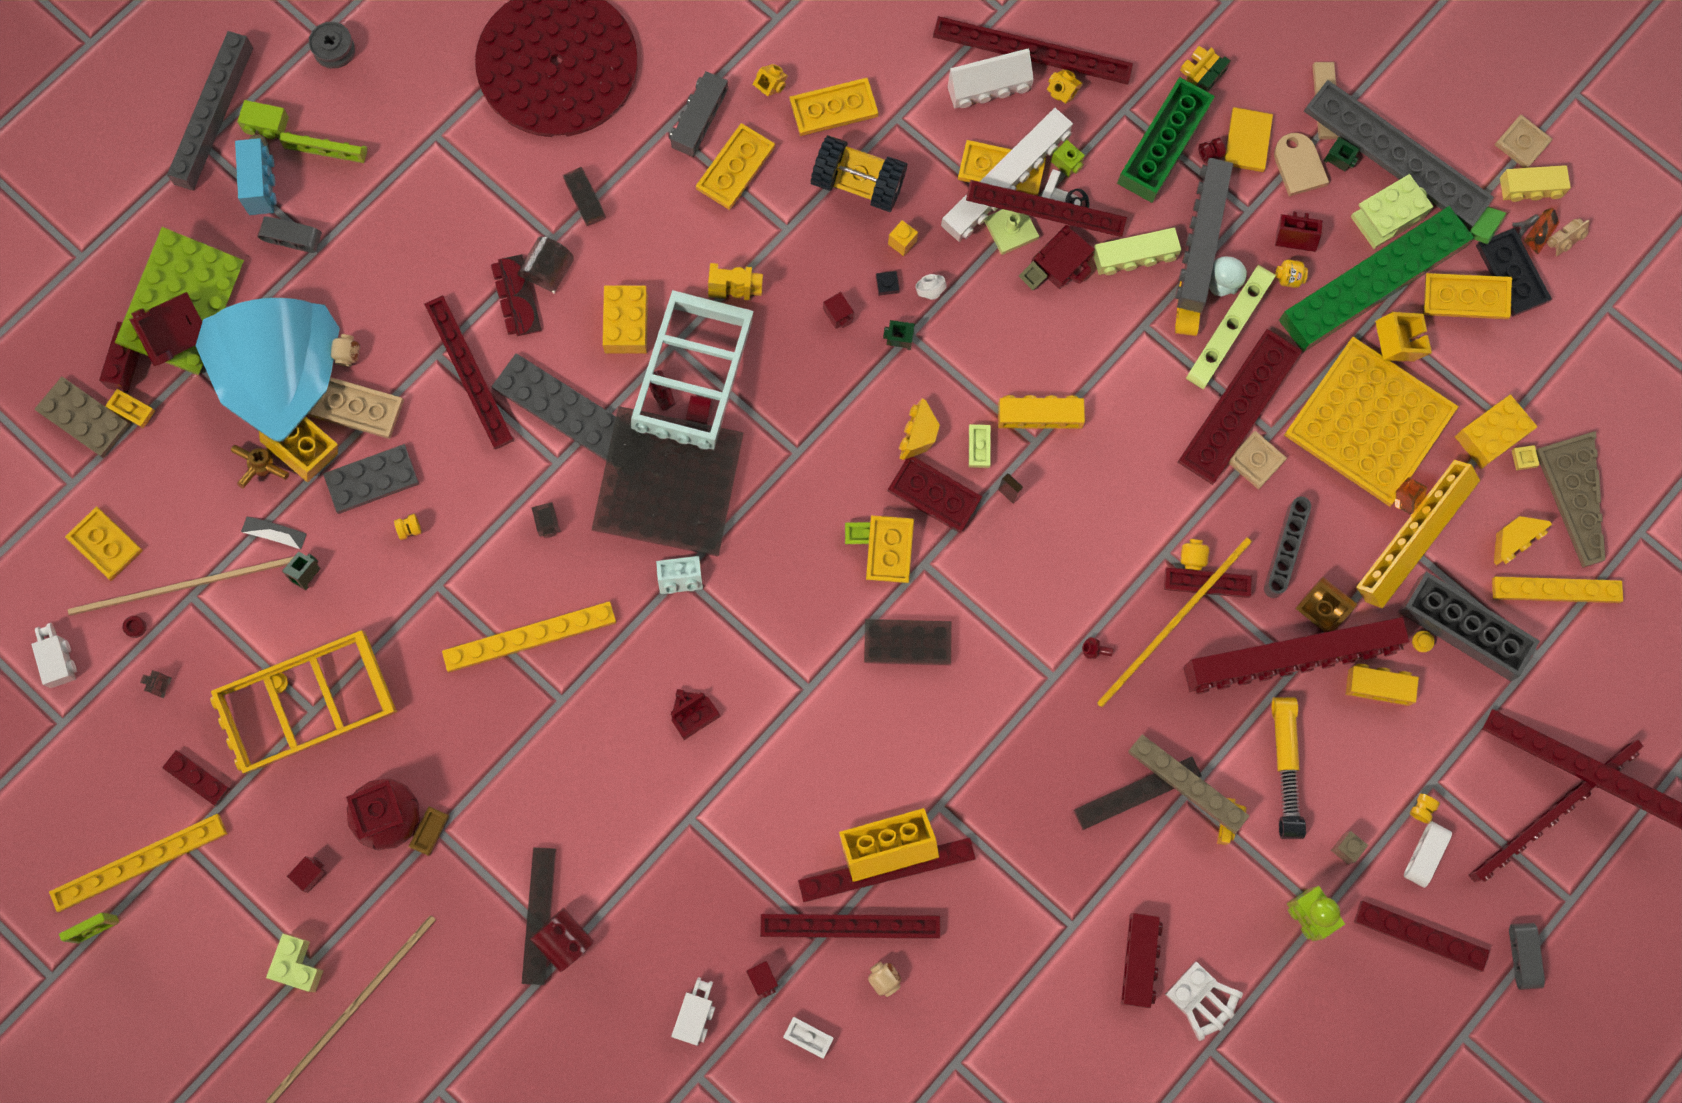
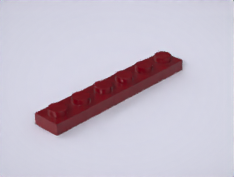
M1360 901L1354 923L1480 972L1484 971L1490 952L1488 949L1365 901Z

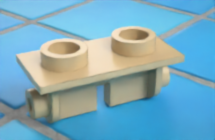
M1574 219L1563 227L1564 232L1559 230L1549 237L1547 244L1551 248H1556V256L1568 251L1573 244L1583 240L1588 235L1589 220L1583 222L1581 219Z

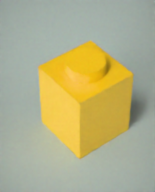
M901 220L889 234L888 245L902 256H905L917 242L918 232Z

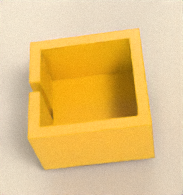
M1392 312L1375 321L1383 360L1414 362L1432 353L1428 335L1410 342V339L1427 332L1423 314Z

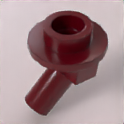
M1089 637L1083 643L1082 651L1086 658L1096 659L1098 654L1112 657L1114 648L1100 646V640Z

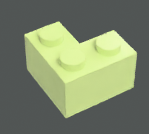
M282 934L266 978L308 992H316L323 970L302 964L310 944L309 941Z

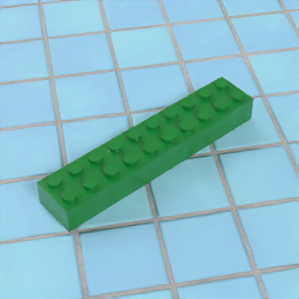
M1448 206L1284 311L1279 321L1304 353L1465 249L1474 237L1451 207Z

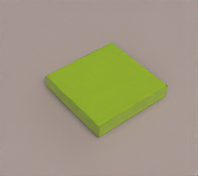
M101 912L59 933V936L63 942L79 944L117 925L119 920L117 915Z

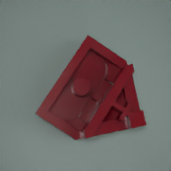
M677 689L675 704L670 715L672 723L684 740L721 717L709 697L705 696L704 693L697 694Z

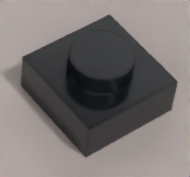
M896 271L876 273L878 296L899 293Z

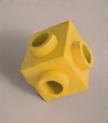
M778 65L763 66L757 72V77L752 85L766 96H771L783 91L788 75Z
M1063 69L1051 75L1048 80L1050 84L1046 90L1051 93L1050 95L1054 99L1061 100L1066 104L1073 100L1083 83L1075 78L1074 73Z

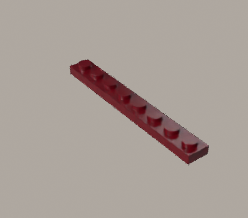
M970 180L966 201L1118 237L1123 236L1127 221L1125 216Z
M442 295L424 303L494 449L496 450L513 442L512 435L444 296Z
M966 838L938 845L939 858L855 882L852 880L849 868L798 880L803 903L975 860L971 839Z
M761 914L760 937L940 939V916Z

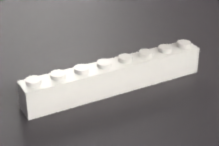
M1054 108L980 182L1016 190L1015 186L1019 182L1024 183L1030 176L1029 172L1033 168L1038 169L1043 164L1044 158L1047 155L1051 156L1057 150V145L1061 141L1065 142L1071 136L1073 123L1059 110ZM966 195L942 218L941 226L960 242L963 238L967 239L973 233V228L977 224L981 225L988 218L987 214L991 210L995 211L998 208L966 201Z

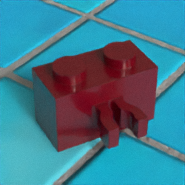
M1293 211L1292 216L1281 214L1276 232L1275 246L1316 252L1322 234L1323 220L1309 218V213H1305L1304 217H1298L1296 211Z

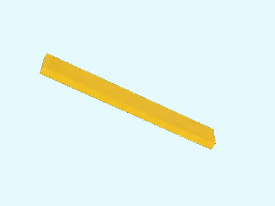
M215 814L49 891L56 912L60 913L228 835L220 814Z

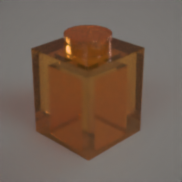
M1408 477L1396 490L1395 507L1412 515L1426 497L1427 486Z

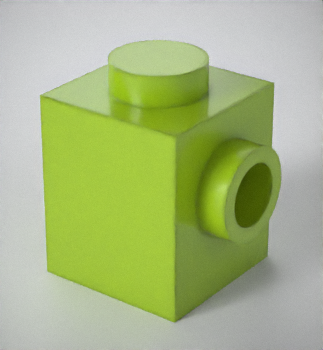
M1066 140L1053 153L1051 162L1067 177H1070L1073 173L1077 174L1083 168L1085 155Z

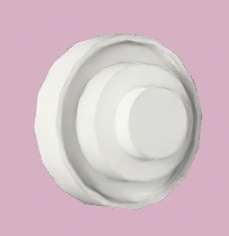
M929 274L922 277L916 283L915 288L919 296L933 300L938 298L946 289V281L943 276Z

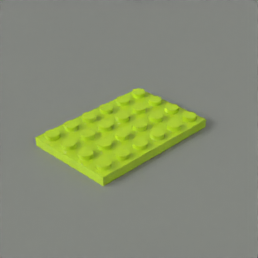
M162 227L115 343L148 356L129 320L133 317L131 313L142 308L146 311L184 292L188 293L202 322L203 319L225 309L244 260ZM196 345L174 355V358L165 362L196 375H199L203 365Z

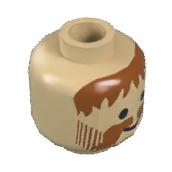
M341 334V338H335L332 341L331 357L335 360V364L352 366V363L358 361L360 344L353 340L354 336Z
M880 961L870 968L872 973L869 975L868 981L878 995L888 997L901 987L900 982L902 978L891 963L882 964Z

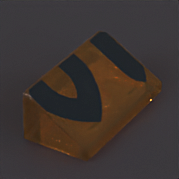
M1554 208L1543 211L1524 239V242L1536 254L1540 253L1560 223Z

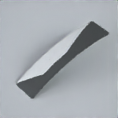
M246 517L241 530L242 533L262 537L298 549L302 548L306 538V533L252 517Z

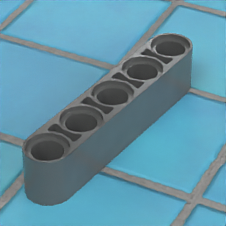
M1297 497L1287 508L1264 585V592L1270 598H1278L1288 588L1311 510V503L1305 497ZM1295 505H1300L1303 508V512L1297 511ZM1289 524H1294L1298 532L1292 531ZM1283 544H1289L1292 551L1285 550ZM1277 563L1284 564L1286 571H1281ZM1272 582H1275L1280 586V591H1276L1272 588Z

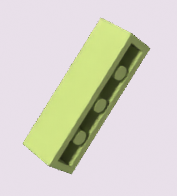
M1175 228L1095 244L1094 260L1099 275H1112L1119 270L1131 271L1138 266L1145 265V267H1150L1161 261L1166 263L1175 261L1181 252V247Z

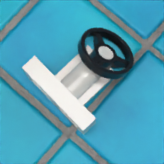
M1053 169L1042 197L1082 206V201L1085 200V207L1089 208V198L1084 190L1073 189L1066 192L1055 188L1060 171ZM1078 191L1083 195V197L1079 198L1077 195H1074L1072 193Z

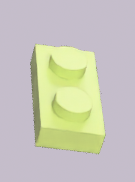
M969 424V467L990 468L991 425Z

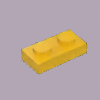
M116 389L105 406L143 429L155 412L153 408L119 389Z

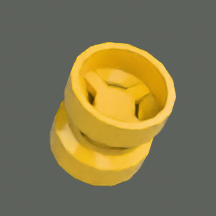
M415 514L408 515L406 519L399 518L394 520L400 540L407 539L410 535L417 536L422 534Z
M1419 794L1417 804L1412 807L1410 815L1423 823L1430 824L1433 818L1432 814L1438 809L1440 803L1426 794Z

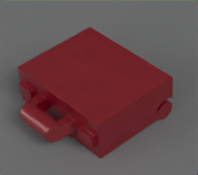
M1065 225L1032 258L1031 263L1034 261L1048 275L1046 278L1057 288L1061 289L1062 286L1064 287L1069 282V279L1080 284L1092 273L1087 262L1094 257L1095 249L1075 233L1069 225ZM1083 267L1084 269L1076 276L1075 273Z

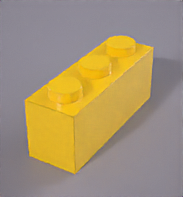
M1356 664V666L1348 669L1345 695L1410 706L1416 703L1419 677L1412 676V673L1406 671L1393 673L1388 668L1380 667L1376 670L1370 669L1366 664Z

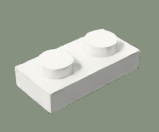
M793 1017L783 1037L823 1059L834 1039Z

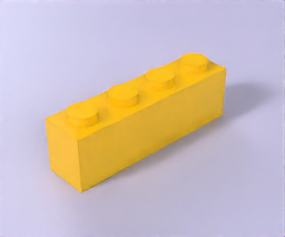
M1006 395L1000 398L998 402V428L1082 429L1085 423L1084 398H1078V396L1057 398V396L1050 395L1045 398H1036V396L1028 395L1024 398H1015L1013 395Z

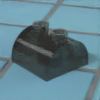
M538 237L517 275L555 294L574 261V256L565 246L547 237Z

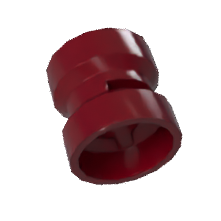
M1219 137L1212 139L1210 143L1204 142L1198 146L1200 157L1204 163H1207L1209 158L1219 159L1226 155L1225 145Z

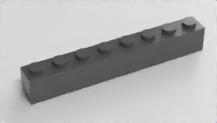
M227 31L167 173V176L176 186L192 191L196 187L252 53L253 47L247 36Z
M1209 158L1207 164L1202 165L1200 177H1203V180L1198 183L1196 194H1199V199H1195L1193 211H1196V214L1192 216L1189 228L1192 229V234L1189 233L1186 240V246H1189V249L1184 252L1182 263L1185 264V269L1180 271L1178 281H1182L1181 287H1177L1175 299H1178L1177 308L1201 313L1206 304L1233 163Z

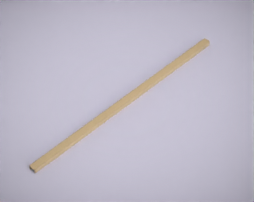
M293 557L68 609V615L80 614L286 566Z
M429 916L265 1102L275 1103L436 921L433 916Z

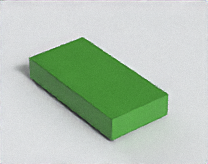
M1487 207L1470 231L1474 240L1488 244L1504 221L1506 213Z

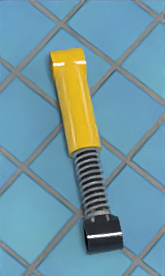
M1273 697L1271 711L1275 722L1277 771L1282 774L1280 781L1283 782L1281 783V786H1283L1281 787L1283 790L1281 797H1283L1282 805L1284 806L1282 809L1284 810L1282 811L1283 817L1279 819V835L1281 839H1304L1306 824L1304 817L1300 816L1298 811L1300 809L1297 807L1300 805L1297 804L1299 802L1297 801L1299 798L1297 797L1299 794L1297 791L1299 789H1296L1298 781H1296L1297 773H1295L1300 771L1296 721L1298 702L1296 697Z

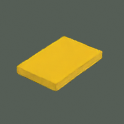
M1233 107L1224 161L1233 163V167L1264 172L1273 114Z
M97 506L65 536L110 581L143 551Z
M871 515L866 580L909 583L913 518Z

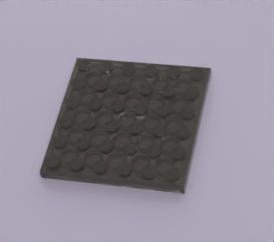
M618 406L592 531L719 556L744 432L720 428L714 450L701 449L697 445L682 444L674 439H662L654 434L639 433L635 429H631V418L634 409ZM645 411L640 413V415L709 433L712 429L711 425Z

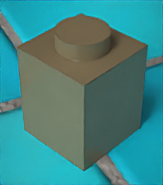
M1349 831L1341 836L1331 851L1349 865L1358 860L1368 847V844L1352 831Z

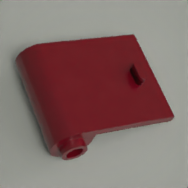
M187 292L146 311L142 308L131 313L133 317L129 320L153 366L174 358V355L195 346L197 343L202 320Z

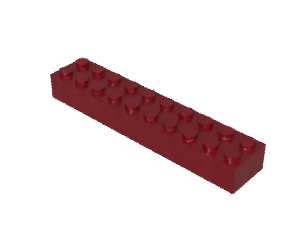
M1400 617L1191 659L1183 669L1189 692L1196 691V694L1209 692V689L1217 687V690L1229 688L1234 683H1238L1239 686L1247 685L1252 680L1258 678L1261 682L1270 680L1272 676L1280 674V677H1287L1293 675V672L1301 670V673H1307L1319 666H1322V669L1334 667L1339 662H1342L1343 665L1351 664L1362 657L1366 661L1377 658V655L1383 653L1384 656H1391L1397 654V651L1403 650V646L1410 641L1404 619Z

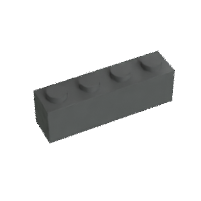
M705 71L703 77L698 78L695 86L696 90L694 94H690L687 100L688 106L686 110L681 111L678 118L679 123L676 128L671 130L669 135L673 149L692 157L695 156L728 91V80Z

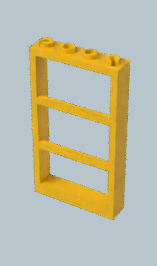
M363 630L212 690L211 694L213 697L210 698L213 708L219 711V724L222 730L226 729L229 737L226 738L227 745L231 751L234 750L235 765L238 771L242 770L244 774L251 773L397 713L366 632ZM356 643L383 711L344 726L317 658ZM310 661L337 730L297 745L271 677ZM263 680L290 749L251 764L225 695Z

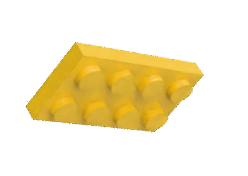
M868 78L789 97L800 136L876 118L879 114Z
M741 123L696 184V190L730 210L774 150L775 143Z
M966 140L958 180L969 183L970 180L980 182L1011 149ZM1046 157L1038 169L1033 168L1029 172L1030 176L1024 183L1019 182L1015 186V191L1038 196Z
M1426 273L1423 315L1509 319L1511 313L1512 277Z

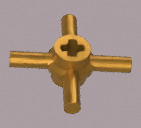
M237 445L232 446V453L247 460L248 470L237 482L239 487L244 489L255 475L265 476L269 472L284 480L289 477V472L273 464L271 456L273 452L268 448L265 450L257 448L249 452Z

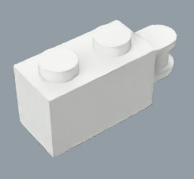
M48 623L43 628L36 627L35 633L38 642L31 645L42 684L53 688L76 680L74 673L77 672L74 661L69 656V652H71L69 642L56 635L52 623Z
M698 977L693 993L686 992L671 1037L697 1046L699 1042L704 1043L708 1029L704 1028L707 1019H712L715 1007L712 1006L713 1001L708 1000L713 985L712 981L708 983ZM698 989L706 992L704 998L696 996Z

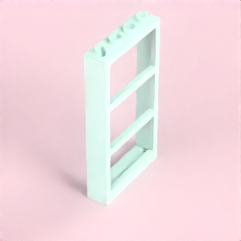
M672 290L632 414L631 429H635L639 433L654 434L662 439H674L682 444L697 445L701 449L714 450L751 328L753 311ZM676 309L742 326L735 352L666 335L673 310ZM665 343L731 360L723 392L653 375L662 344ZM650 383L720 400L711 432L640 415Z

